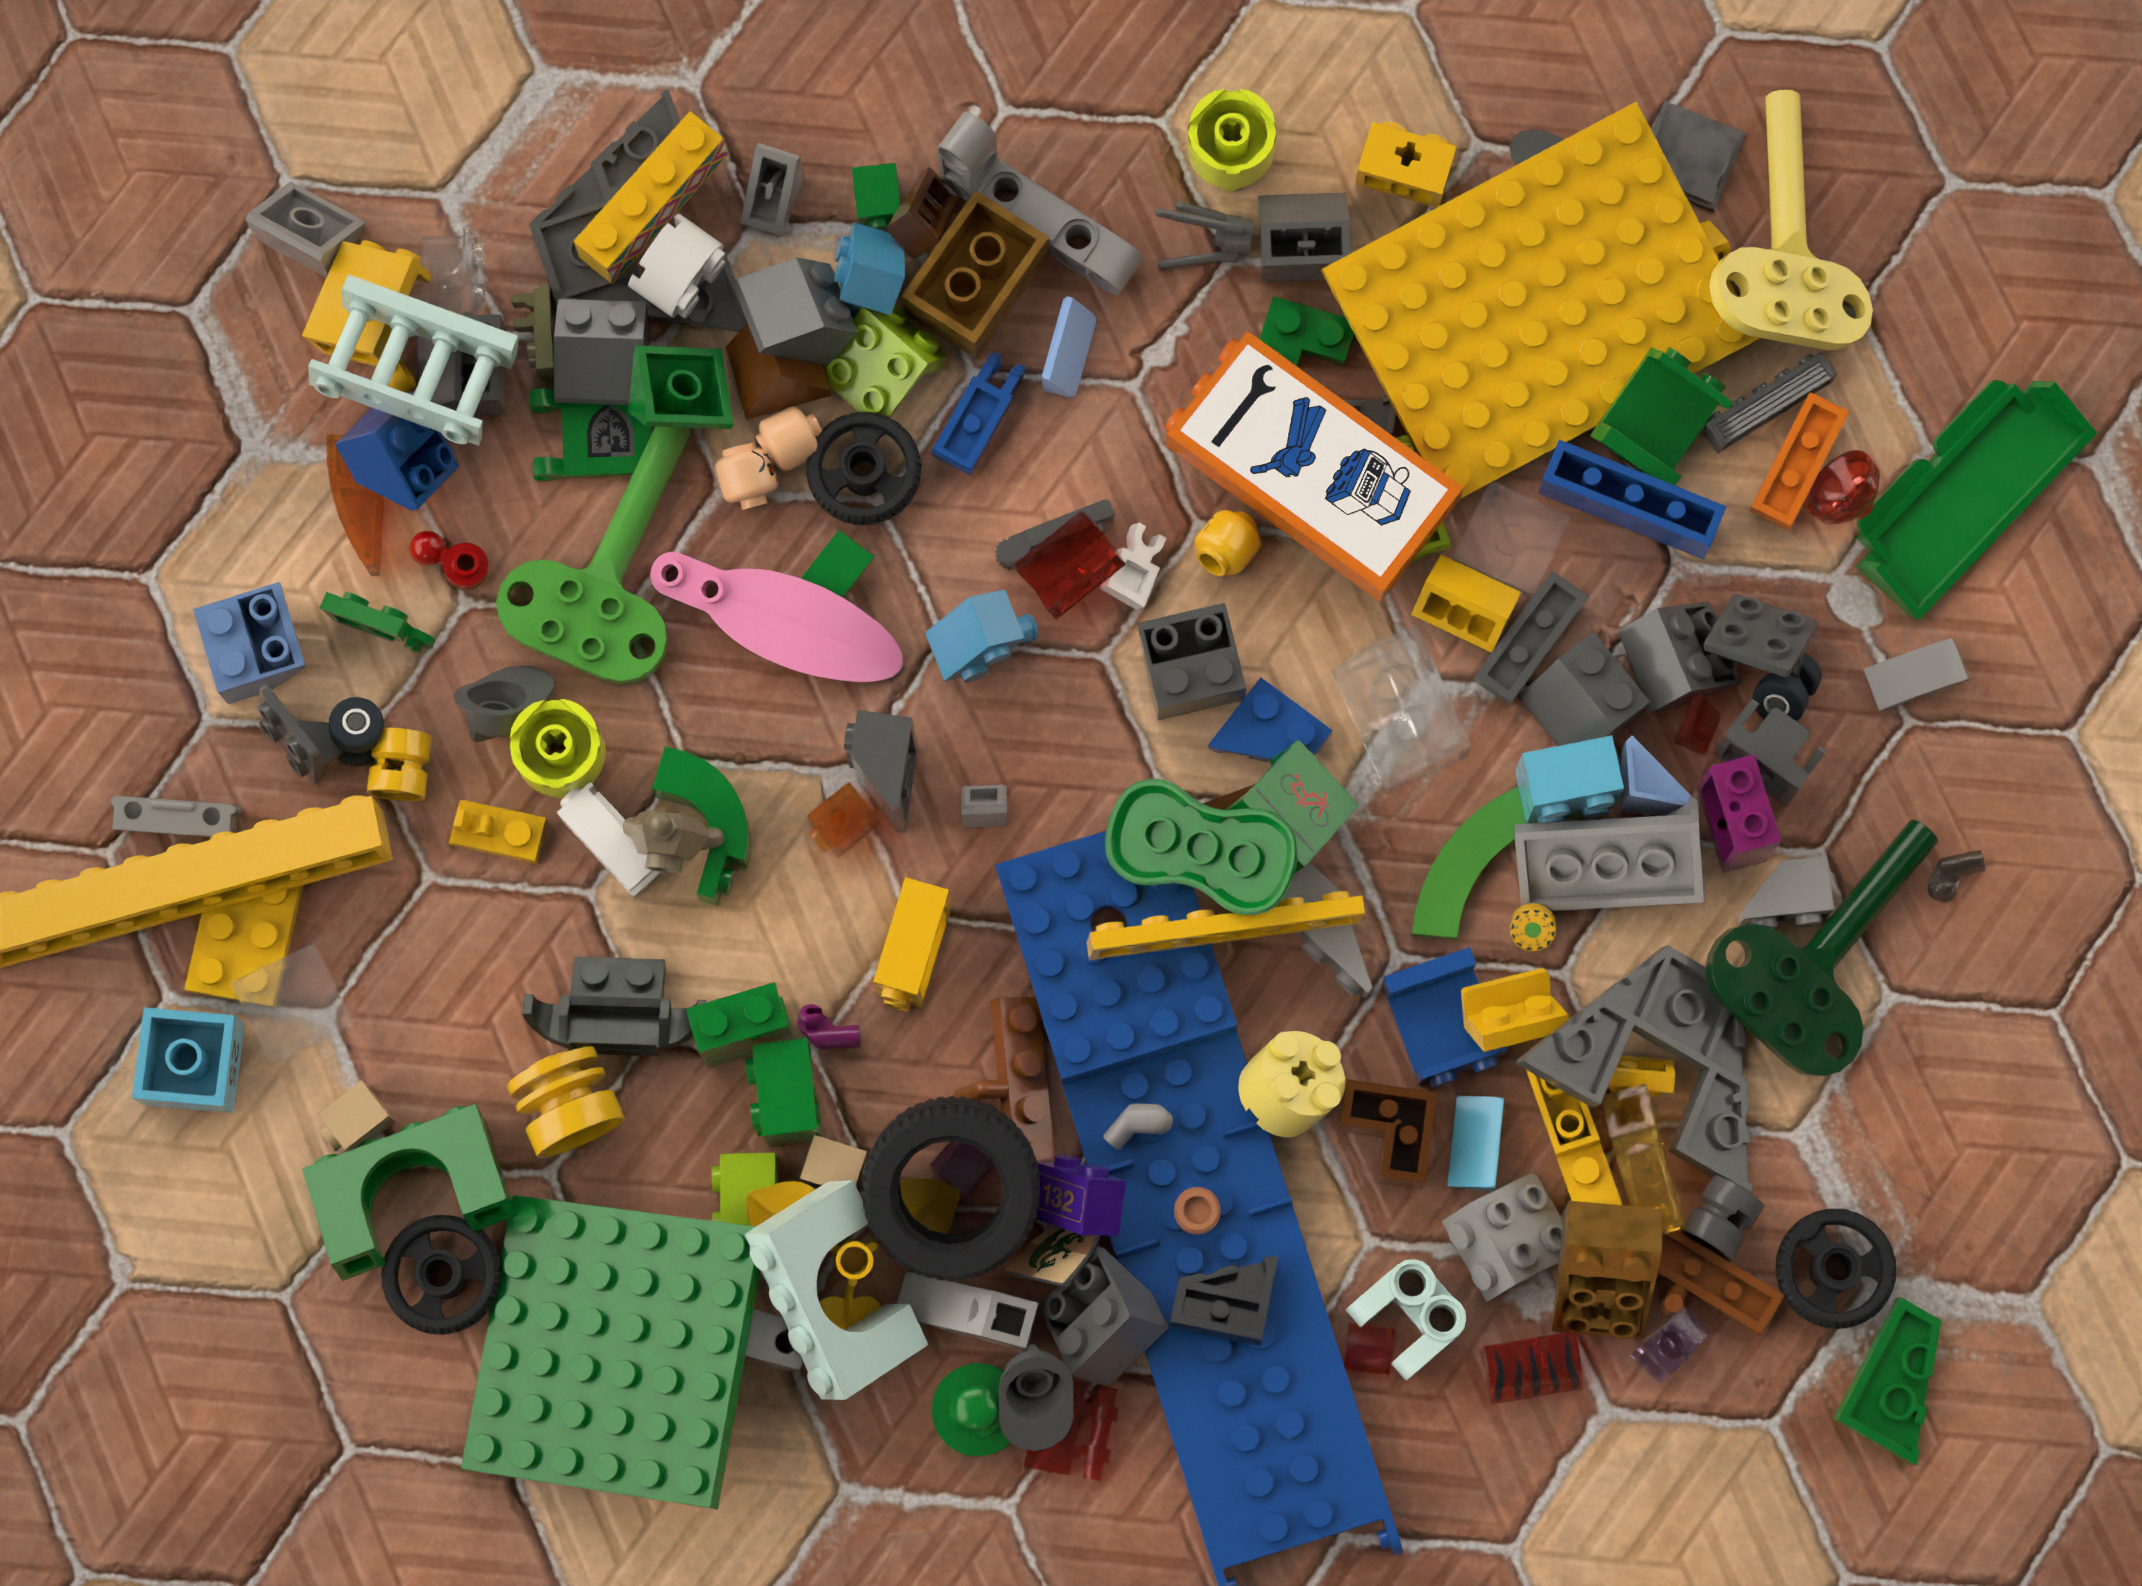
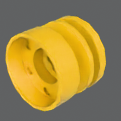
M593 1046L563 1051L541 1059L511 1079L506 1085L512 1098H523L515 1106L520 1115L541 1113V1116L531 1122L525 1129L539 1159L556 1156L592 1142L611 1132L626 1120L613 1090L591 1092V1089L601 1083L607 1076L602 1067L591 1068L599 1061Z

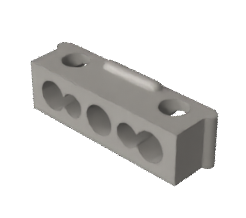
M115 796L110 799V803L114 806L112 829L121 831L211 837L214 834L225 831L236 833L238 815H241L243 812L239 805L128 796Z

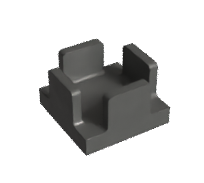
M1752 698L1725 733L1713 755L1721 761L1727 762L1755 754L1766 793L1786 807L1827 751L1819 746L1804 768L1798 767L1793 763V758L1810 736V731L1780 709L1773 708L1758 729L1753 733L1749 732L1743 726L1760 704Z

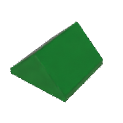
M636 345L633 353L628 412L645 426L732 429L734 423L722 349Z

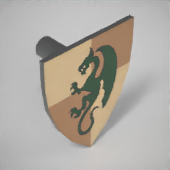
M1053 1225L1022 1249L1003 1271L1005 1274L1065 1287L1092 1255L1100 1235H1080Z

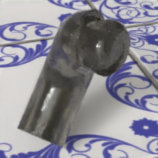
M1975 850L1939 859L1927 881L1929 896L1941 903L1952 901L1957 894L1955 890L1962 876L1985 871L1982 852Z

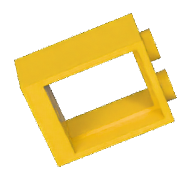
M905 877L873 980L877 995L884 999L883 1004L885 1006L909 1012L910 1006L922 1008L952 908L948 889Z

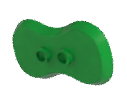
M1146 779L1135 782L1127 787L1114 805L1105 835L1106 857L1111 867L1124 879L1140 885L1169 883L1188 885L1203 891L1223 908L1240 915H1257L1268 912L1276 907L1290 887L1298 859L1297 836L1292 826L1277 813L1262 808L1222 810L1209 807L1191 797L1179 786L1162 779Z

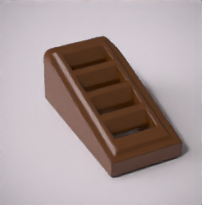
M928 167L922 172L892 217L887 227L888 233L913 258L920 257L939 242L959 199L958 195L933 169Z

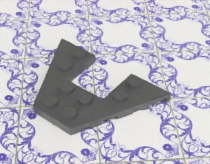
M669 89L661 93L662 97L637 122L633 121L626 128L625 134L618 141L612 142L590 163L591 167L572 186L568 185L556 197L555 203L549 209H544L529 225L556 304L558 299L647 302L649 321L739 332L747 324V320L732 285L735 277L724 247L722 249L725 253L723 260L726 263L712 283L704 280L702 285L698 287L700 290L697 295L700 299L689 316L684 319L679 314L672 318L628 287L632 274L639 279L641 278L635 261L612 285L579 258L573 242L680 123Z
M1667 945L1659 948L1517 1059V1065L1588 1106L1595 1107L1599 1106L1602 1102L1631 1031L1637 1033L1701 1071L1668 1152L1711 1177L1714 1175L1721 1176L1748 1192H1752L1753 1183H1748L1746 1144L1751 1143L1750 1131L1745 1122L1746 1114L1749 1111L1747 1078L1743 1077L1741 1050L1746 1048L1745 1028L1718 1002L1710 991L1705 973L1706 967L1671 946Z

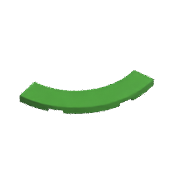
M1518 787L1498 796L1476 811L1456 830L1443 846L1422 886L1414 913L1411 936L1457 940L1463 907L1475 881L1484 868L1503 849L1515 841V824H1526ZM1582 813L1565 816L1566 821L1584 819Z

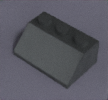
M857 710L856 722H848L845 732L844 750H847V759H850L849 768L855 769L859 784L894 830L905 833L918 750L913 719L907 716Z

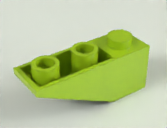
M776 1153L720 1154V1166H712V1192L720 1193V1211L712 1212V1221L751 1226L747 1215V1195L752 1190L779 1183V1162Z

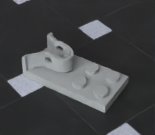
M1689 798L1688 804L1665 816L1515 824L1514 834L1521 906L1537 903L1547 907L1550 911L1704 903L1699 803L1696 798Z

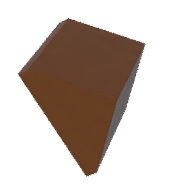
M748 323L726 346L746 420L832 396L823 365L760 354Z

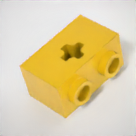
M1385 121L1382 124L1372 122L1357 169L1355 184L1437 208L1440 206L1457 146L1449 144L1446 138L1437 134L1429 133L1421 136L1407 132L1404 126L1395 122ZM1405 156L1413 158L1409 166L1401 164Z

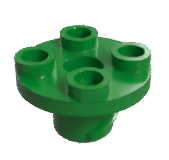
M984 1363L963 1365L951 1371L938 1385L932 1400L933 1424L941 1439L956 1452L972 1457H983L998 1453L1011 1444L1002 1433L999 1421V1383L1004 1373L1000 1368Z

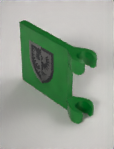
M537 388L532 389L529 393L531 412L540 414L561 410L564 459L553 457H536L533 459L532 469L535 481L544 482L563 478L633 475L651 437V426L643 425L628 412L629 405L555 403L553 389Z

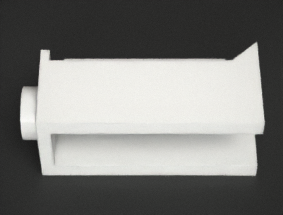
M591 782L583 789L581 787L572 789L563 797L560 802L562 808L557 811L562 822L633 898L663 873L645 868L647 855L639 854L631 837L624 833L622 826L625 819L599 791H596Z

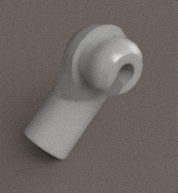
M1130 1104L1105 1132L1103 1137L1114 1148L1121 1150L1134 1133H1167L1172 1127L1173 1117L1170 1112L1158 1104Z

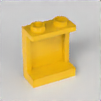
M362 240L360 245L342 241L302 336L323 354L332 356L350 315L347 310L342 308V287L348 274L409 296L415 280L430 283L433 274L420 264L422 261L421 257L408 250L399 248L396 253L386 251L376 243ZM373 319L366 322L350 360L376 367L392 329L390 325Z

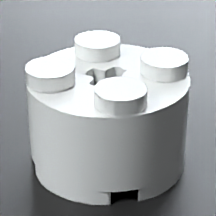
M677 214L674 216L675 227L667 223L640 260L639 264L645 268L641 278L639 279L632 274L628 287L672 318L679 314L686 319L700 299L697 295L700 290L698 287L702 285L704 280L712 283L726 262L723 260L725 253L722 251V243L681 214Z

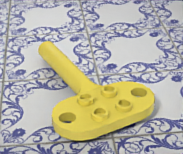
M1777 90L1765 97L1771 249L1741 247L1721 259L1711 273L1709 289L1712 303L1720 317L1734 330L1743 334L1824 350H1842L1862 338L1870 327L1873 312L1870 295L1861 279L1848 268L1834 262L1820 260L1811 254L1808 249L1800 94L1796 91ZM1727 279L1737 284L1740 289V297L1733 295L1729 291L1726 284ZM1843 301L1852 305L1856 314L1855 319L1845 313L1842 305Z

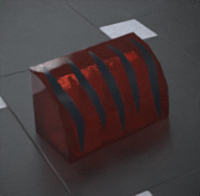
M1576 1331L1488 1345L1481 1349L1491 1405L1582 1389V1367Z

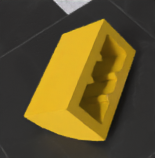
M1440 554L1425 581L1411 615L1492 653L1521 592Z

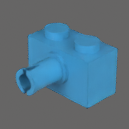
M853 222L849 236H841L835 252L834 261L838 262L834 281L840 283V300L848 305L852 319H854L862 307L891 315L905 279L904 248L888 232Z
M1004 589L968 597L927 630L925 634L944 681L963 678V681L968 683L986 676L989 673L988 667L990 665L1008 659L1012 655L1010 650L1017 644L1031 643L1033 640H1036L1038 626L1034 617L1030 614L1016 617Z

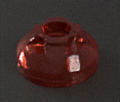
M1861 450L1848 451L1834 458L1818 473L1807 495L1806 506L1808 511L1816 519L1828 525L1843 524L1854 519H1863L1872 511L1874 501L1879 495L1880 470L1878 465L1866 452Z

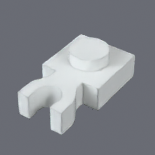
M1141 523L1130 526L1126 537L1127 549L1122 547L1115 550L1100 587L1102 591L1136 610L1143 608L1146 604L1160 569L1152 564L1151 560L1155 554L1161 551L1166 541L1164 536L1158 534L1151 537L1149 545L1146 546L1142 541V534L1146 526Z

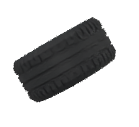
M949 1096L948 1098L937 1097V1100L929 1099L926 1102L915 1104L913 1108L909 1107L905 1112L897 1115L896 1119L892 1120L881 1132L867 1161L862 1185L863 1209H866L865 1217L868 1220L870 1231L874 1232V1238L876 1241L878 1240L881 1248L887 1251V1255L891 1258L893 1257L899 1265L903 1264L905 1269L913 1270L920 1276L921 1274L926 1275V1278L932 1279L934 1277L942 1281L943 1279H948V1281H955V1279L966 1280L967 1277L972 1279L980 1274H987L991 1269L995 1270L1000 1264L1007 1262L1008 1257H1012L1017 1249L1023 1245V1241L1027 1239L1036 1219L1040 1197V1176L1037 1159L1032 1146L1029 1145L1030 1141L1024 1136L1021 1128H1017L1016 1123L1012 1119L1010 1120L1004 1112L1000 1113L997 1108L988 1106L983 1101L982 1103L977 1102L976 1099L970 1100L961 1096L960 1099L955 1098V1096ZM957 1141L975 1146L991 1158L1002 1177L1004 1191L1000 1207L987 1223L971 1232L953 1235L929 1230L914 1219L902 1200L900 1186L902 1170L914 1154L931 1144Z

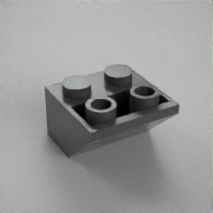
M1346 192L1258 196L1261 282L1326 280L1321 269L1352 253L1350 216Z
M500 314L462 315L507 332ZM418 336L417 385L434 348L431 340ZM459 350L451 352L431 402L456 411L477 362L474 356ZM499 366L493 368L474 416L506 415V367Z
M1708 601L1657 608L1617 630L1642 692L1650 700L1649 709L1651 713L1677 709L1742 683L1735 660L1704 650L1705 640L1718 620Z
M1225 603L1137 623L1147 678L1158 720L1243 701L1246 696V685Z
M1098 1246L1065 1287L1058 1286L1039 1305L1063 1360L1071 1370L1072 1376L1108 1387L1169 1328L1152 1292L1110 1253Z

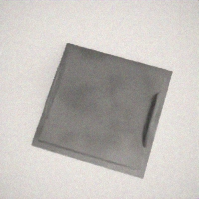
M1664 101L1652 132L1688 201L1714 211L1746 133Z

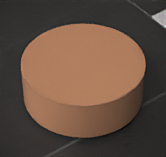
M1193 1187L1187 1189L1176 1200L1174 1207L1175 1220L1178 1226L1186 1233L1204 1235L1212 1231L1218 1224L1221 1211L1220 1203L1217 1197L1205 1188Z

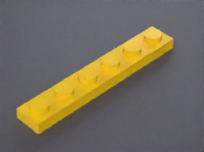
M1338 891L1322 896V901L1304 903V898L1302 897L1283 899L1278 903L1277 907L1257 915H1240L1234 912L1214 915L1213 910L1206 909L1188 913L1186 915L1187 919L1169 921L1168 916H1153L1143 919L1141 921L1142 925L1124 927L1123 922L1104 923L1098 925L1095 932H1090L1086 944L1089 960L1359 924L1365 915L1362 895L1349 897V892Z

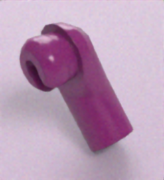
M808 1004L800 1009L797 1020L799 1030L817 1049L834 1050L860 1047L859 1025L835 1027L822 1013V1009L815 1004Z

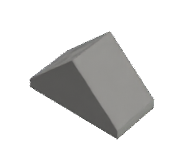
M761 143L756 145L740 221L741 224L778 236L783 235L804 179L800 156Z

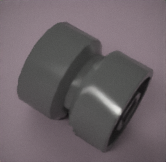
M1714 1175L1700 1196L1703 1203L1702 1208L1692 1209L1680 1232L1731 1262L1745 1240L1741 1231L1753 1227L1765 1206L1757 1197L1728 1179Z

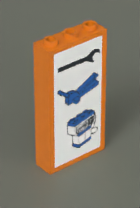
M1249 331L1243 335L1240 341L1233 338L1225 346L1218 358L1222 362L1213 375L1206 372L1193 388L1191 394L1195 398L1185 410L1182 407H1178L1168 419L1164 427L1168 431L1166 433V446L1381 603L1460 501L1464 487Z

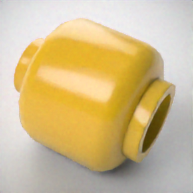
M1221 510L1216 512L1195 537L1196 558L1199 564L1207 572L1215 576L1239 574L1259 551L1261 546V539L1253 518L1242 511Z

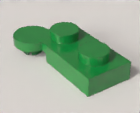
M326 592L319 607L331 619L343 625L388 641L397 639L400 642H404L406 639L403 646L406 648L410 647L411 651L421 653L422 647L431 649L436 641L435 638L427 633L413 628L407 622L408 615L386 605L383 606L381 611L368 607L369 601L350 592H345L343 597Z

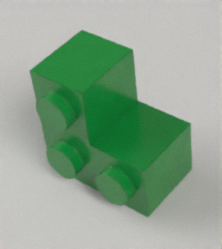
M800 1038L753 1044V1057L745 1058L748 1085L757 1086L758 1103L750 1104L753 1130L757 1133V1137L762 1136L769 1147L812 1142L814 1135L823 1137L819 1097L815 1090L811 1048L808 1039Z

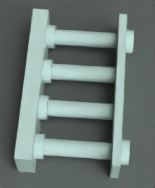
M348 274L342 287V308L347 310L350 315L329 364L311 359L308 365L309 385L314 386L315 390L330 398L342 396L436 430L454 443L467 444L469 442L479 446L482 440L483 421L473 416L493 368L499 366L508 369L512 368L517 356L518 336ZM373 319L390 325L392 331L373 376L369 380L347 372L346 368L366 322ZM417 335L431 340L434 348L415 393L411 395L388 387L408 338ZM459 350L474 356L477 362L455 411L431 402V399L451 352Z

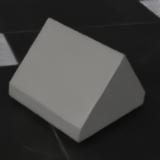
M982 785L962 787L961 811L963 828L1008 826L1007 786Z

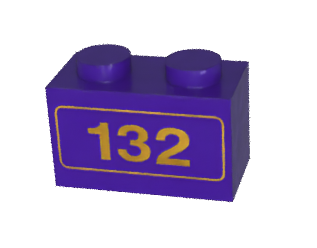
M1055 1155L1054 1162H1038L1040 1197L1036 1214L1037 1220L1080 1235L1119 1236L1126 1180L1108 1175V1167L1082 1164V1159L1078 1157Z

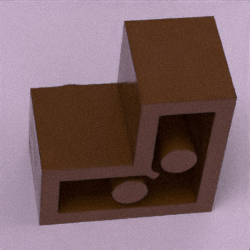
M1346 1079L1337 1131L1383 1138L1376 1183L1423 1189L1426 1183L1438 1092Z

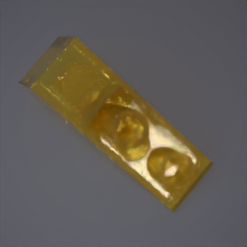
M1646 1083L1605 1094L1602 1099L1630 1206L1661 1209L1662 1234L1685 1229L1657 1103Z

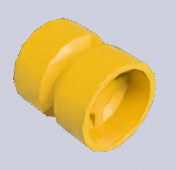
M383 728L380 740L371 751V755L377 760V764L369 768L367 794L392 801L419 802L425 800L428 774L422 770V766L430 762L432 736L410 729ZM395 766L401 767V771L395 770Z

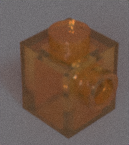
M847 782L807 815L809 824L812 827L807 834L823 853L831 849L839 858L880 823L878 815L850 782Z

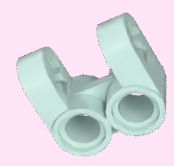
M1416 1259L1405 1260L1397 1264L1346 1309L1348 1314L1361 1328L1393 1301L1416 1325L1422 1336L1391 1363L1406 1381L1454 1341L1462 1332L1466 1323V1313L1462 1304L1447 1291L1427 1264ZM1412 1272L1420 1276L1424 1285L1423 1292L1418 1296L1411 1297L1405 1295L1399 1288L1398 1281L1401 1275ZM1435 1308H1445L1450 1311L1454 1318L1453 1328L1447 1332L1435 1330L1429 1322L1430 1312Z

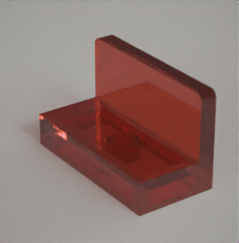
M1080 511L1017 561L1014 567L1019 575L1035 590L1046 610L1057 620L1124 567L1126 563L1110 538L1084 511Z

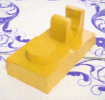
M460 800L449 844L537 864L548 820L541 816Z
M1621 1055L1608 1085V1088L1611 1090V1104L1616 1105L1620 1102L1622 1086L1627 1087V1089H1633L1640 1095L1650 1097L1660 1096L1662 1092L1674 1093V1060Z

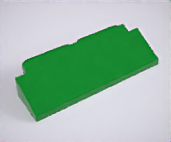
M2001 380L1990 381L1934 439L1933 449L1936 454L1929 461L1926 459L1914 460L1858 518L1857 529L1860 533L1855 538L1869 552L1855 567L1912 619L1920 620L2095 437L2097 431L2055 381H2032L2023 392L2016 384L2005 383Z

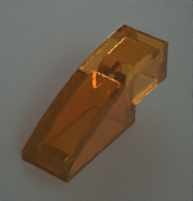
M326 434L327 468L330 488L339 519L352 547L371 576H380L384 496L356 483L335 445L344 435Z

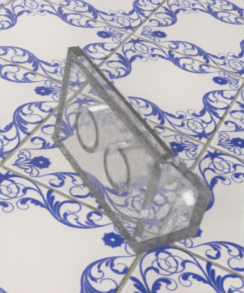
M1417 624L1372 643L1331 670L1385 792L1468 758L1472 746Z

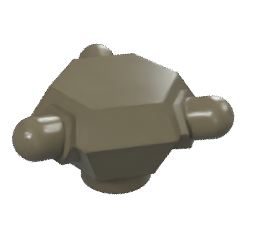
M653 810L640 812L636 817L627 818L622 826L624 833L633 840L637 852L647 855L645 868L666 873H681L683 861L693 860L699 851L717 848L724 841V834L720 829L715 827L706 828L702 820L683 814Z

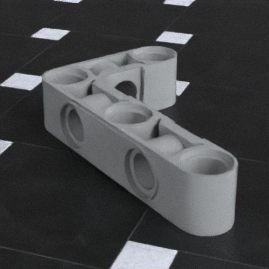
M963 112L938 146L937 152L941 178L959 197L968 201L976 190L1049 236L1050 256L1104 291L1118 296L1144 260L1142 254L1131 244L999 160L996 135L991 127L977 116L969 112ZM1004 189L1013 190L1018 194L1010 202H1001L995 198L996 194ZM1075 236H1083L1090 241V244L1083 249H1074L1067 243Z

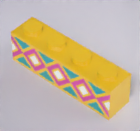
M689 111L573 241L579 258L613 285L725 160L728 154L724 138Z

